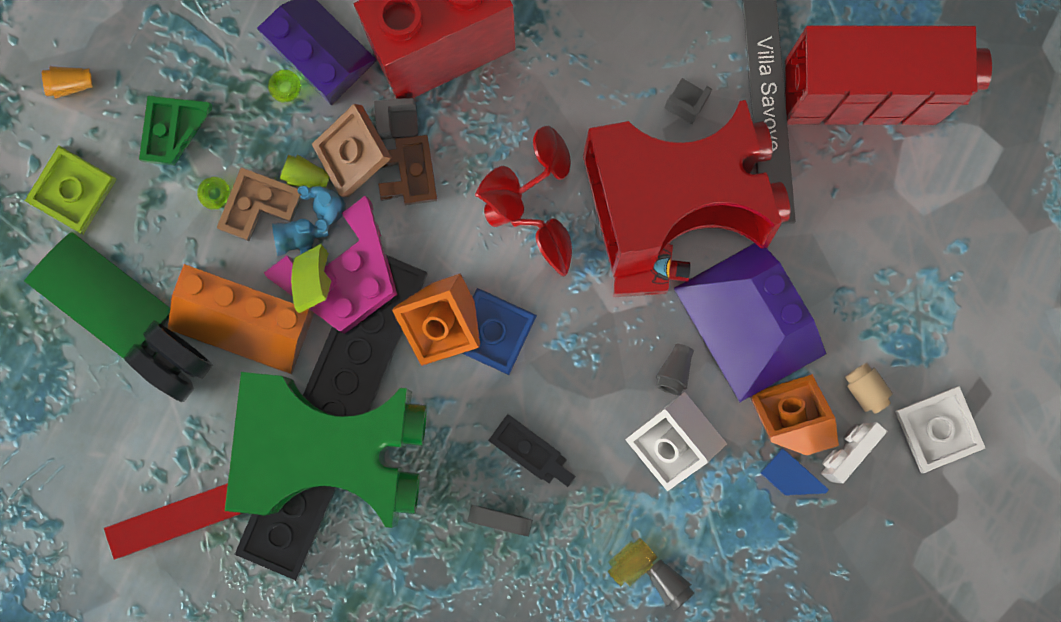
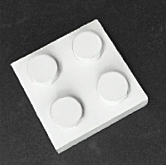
M960 386L895 411L921 473H926L986 449Z
M877 422L863 423L861 426L858 424L854 425L845 435L844 440L847 443L841 450L837 451L834 449L822 463L825 468L820 474L829 482L843 484L888 431Z

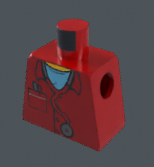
M668 244L659 254L652 270L615 277L613 297L666 294L669 289V280L689 281L690 262L672 260L673 245Z

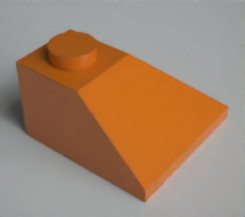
M461 273L429 284L392 309L421 366L479 348L480 346L475 301Z
M813 374L765 388L750 397L772 443L804 455L839 446L836 418Z

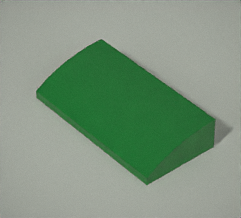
M73 232L65 236L24 280L29 286L123 359L134 344L146 347L149 345L143 333L153 320L164 325L169 319L170 307Z

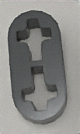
M471 505L467 520L474 524L523 536H529L533 522L529 518L477 505Z

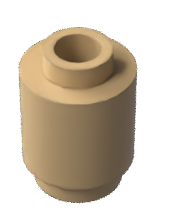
M867 362L845 376L849 382L847 387L865 412L872 410L876 414L891 404L888 398L893 395L892 391L876 368H871Z

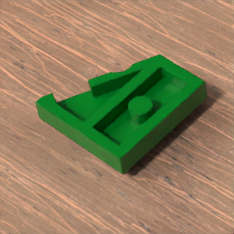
M147 96L139 160L144 163L175 166L212 111L213 105L210 102Z

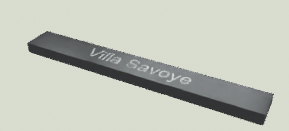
M742 0L752 122L764 121L768 126L772 140V158L770 161L756 163L757 174L766 172L770 183L782 182L784 184L790 202V218L788 221L782 222V224H792L796 222L777 0Z

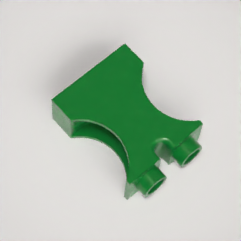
M241 372L225 511L270 515L278 513L291 498L304 490L316 486H331L356 494L375 510L384 527H395L398 525L399 513L416 514L420 473L404 472L402 467L390 466L386 463L384 455L391 447L406 448V444L423 446L427 405L411 404L412 391L407 388H399L387 402L370 412L356 416L339 417L328 414L311 404L302 395L291 378L279 375Z

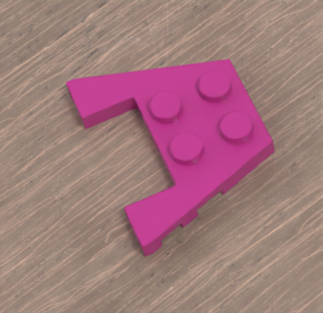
M366 196L341 213L359 238V241L325 266L324 272L331 280L327 299L309 308L344 334L397 295L387 255L384 254L380 240V230L372 210L374 208L372 202ZM286 255L265 271L264 274L268 279L293 296L291 278L294 261Z

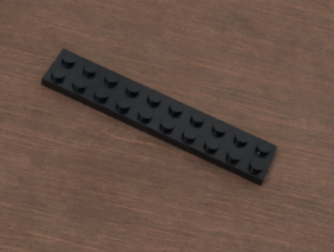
M387 255L397 295L345 334L332 326L303 393V396L311 404L328 414L339 417L356 416L370 411L403 334V330L392 309L422 289L428 275L426 271ZM312 487L291 498L278 513L270 515L251 514L234 555L295 581L298 580L337 487Z

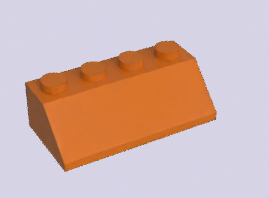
M184 264L172 294L168 328L179 334L292 374L315 313L310 309L298 313L291 302Z

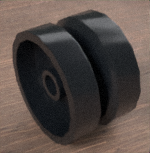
M153 320L143 335L146 342L156 352L144 345L134 344L124 359L155 388L179 402H184L192 393L194 387L191 380L181 371L193 378L203 379L213 364L179 335Z

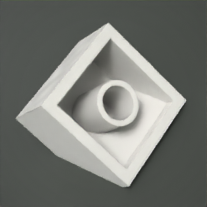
M685 392L625 439L667 491L707 464L727 445L726 441Z

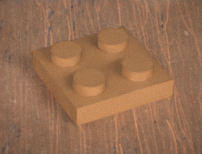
M353 104L312 143L340 197H350L392 158L364 107L359 104Z

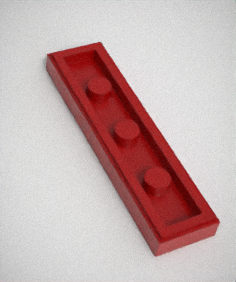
M227 483L105 527L104 531L113 559L115 560L243 513L225 511Z

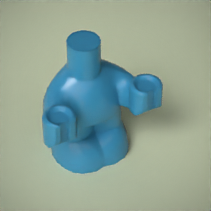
M303 185L297 190L303 200L315 198L312 206L318 218L315 226L319 227V233H326L329 230V225L337 222L343 216L341 213L346 210L344 199L332 189H326L321 186L308 188Z
M303 218L289 223H272L277 256H282L288 251L299 249L302 254L312 249L315 238L329 236L328 231L324 234L319 233V227Z

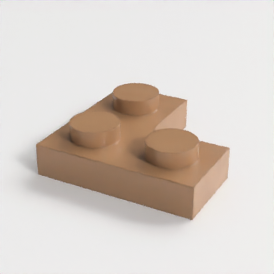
M241 167L217 229L250 241L261 211L292 222L301 201V194L298 193V189Z

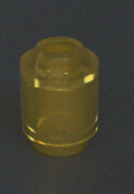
M639 537L634 543L630 541L608 561L612 568L607 572L620 587L624 583L631 587L654 566L652 562L658 557Z

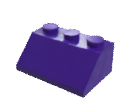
M317 0L288 1L280 5L257 27L263 39L330 105L336 102L377 61Z

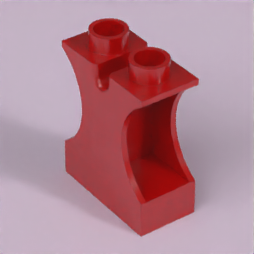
M746 100L739 101L734 115L719 131L693 142H668L660 140L640 131L629 121L589 128L583 159L613 277L652 270L659 254L671 241L686 232L700 228H722L734 231L747 237L761 249L768 248L782 222H786L790 218V202L787 190L782 182L770 183L766 172L750 174L755 163L771 160L772 140L768 126L764 121L752 122Z

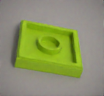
M58 145L26 197L25 202L84 235L117 179Z

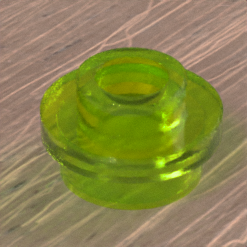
M279 70L270 77L268 90L275 100L287 103L298 97L301 91V82L294 72ZM284 82L291 84L287 92L280 91V85Z
M209 177L199 185L197 196L204 207L218 210L226 205L231 190L223 179ZM219 189L220 196L217 199H211V190Z

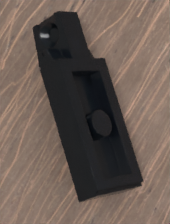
M509 414L506 415L488 440L540 480H545L549 484L555 477L569 487L576 477L562 467L567 461L561 455L562 453Z

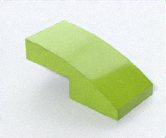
M322 244L294 258L291 283L294 307L298 313L327 299L331 280L324 272L329 253Z

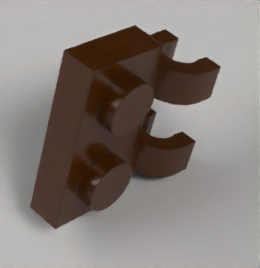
M428 135L395 139L396 149L388 150L392 158L381 168L399 164L401 181L378 183L381 201L395 199L403 196L405 206L437 201Z

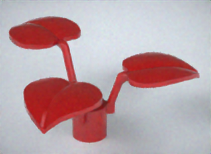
M543 126L534 135L533 148L538 161L545 167L544 171L520 188L516 174L507 166H499L485 176L475 196L486 202L484 213L486 220L492 227H499L507 223H512L513 227L520 225L539 227L535 236L539 250L555 271L564 277L569 271L572 258V242L566 228L554 218L547 220L546 224L543 220L521 219L524 213V204L521 199L522 194L551 173L558 180L564 179L568 175L571 166L570 153L563 138L551 126Z

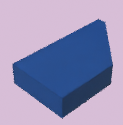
M783 448L759 472L783 495L826 494L829 491L825 485Z

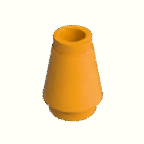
M50 66L49 70H42V81L46 97L54 96L57 99L86 90V88H93L90 68Z

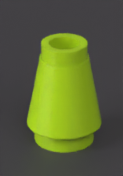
M288 154L280 179L286 181L289 186L300 187L304 185L308 188L315 186L326 188L330 178L324 169L298 154L296 157Z

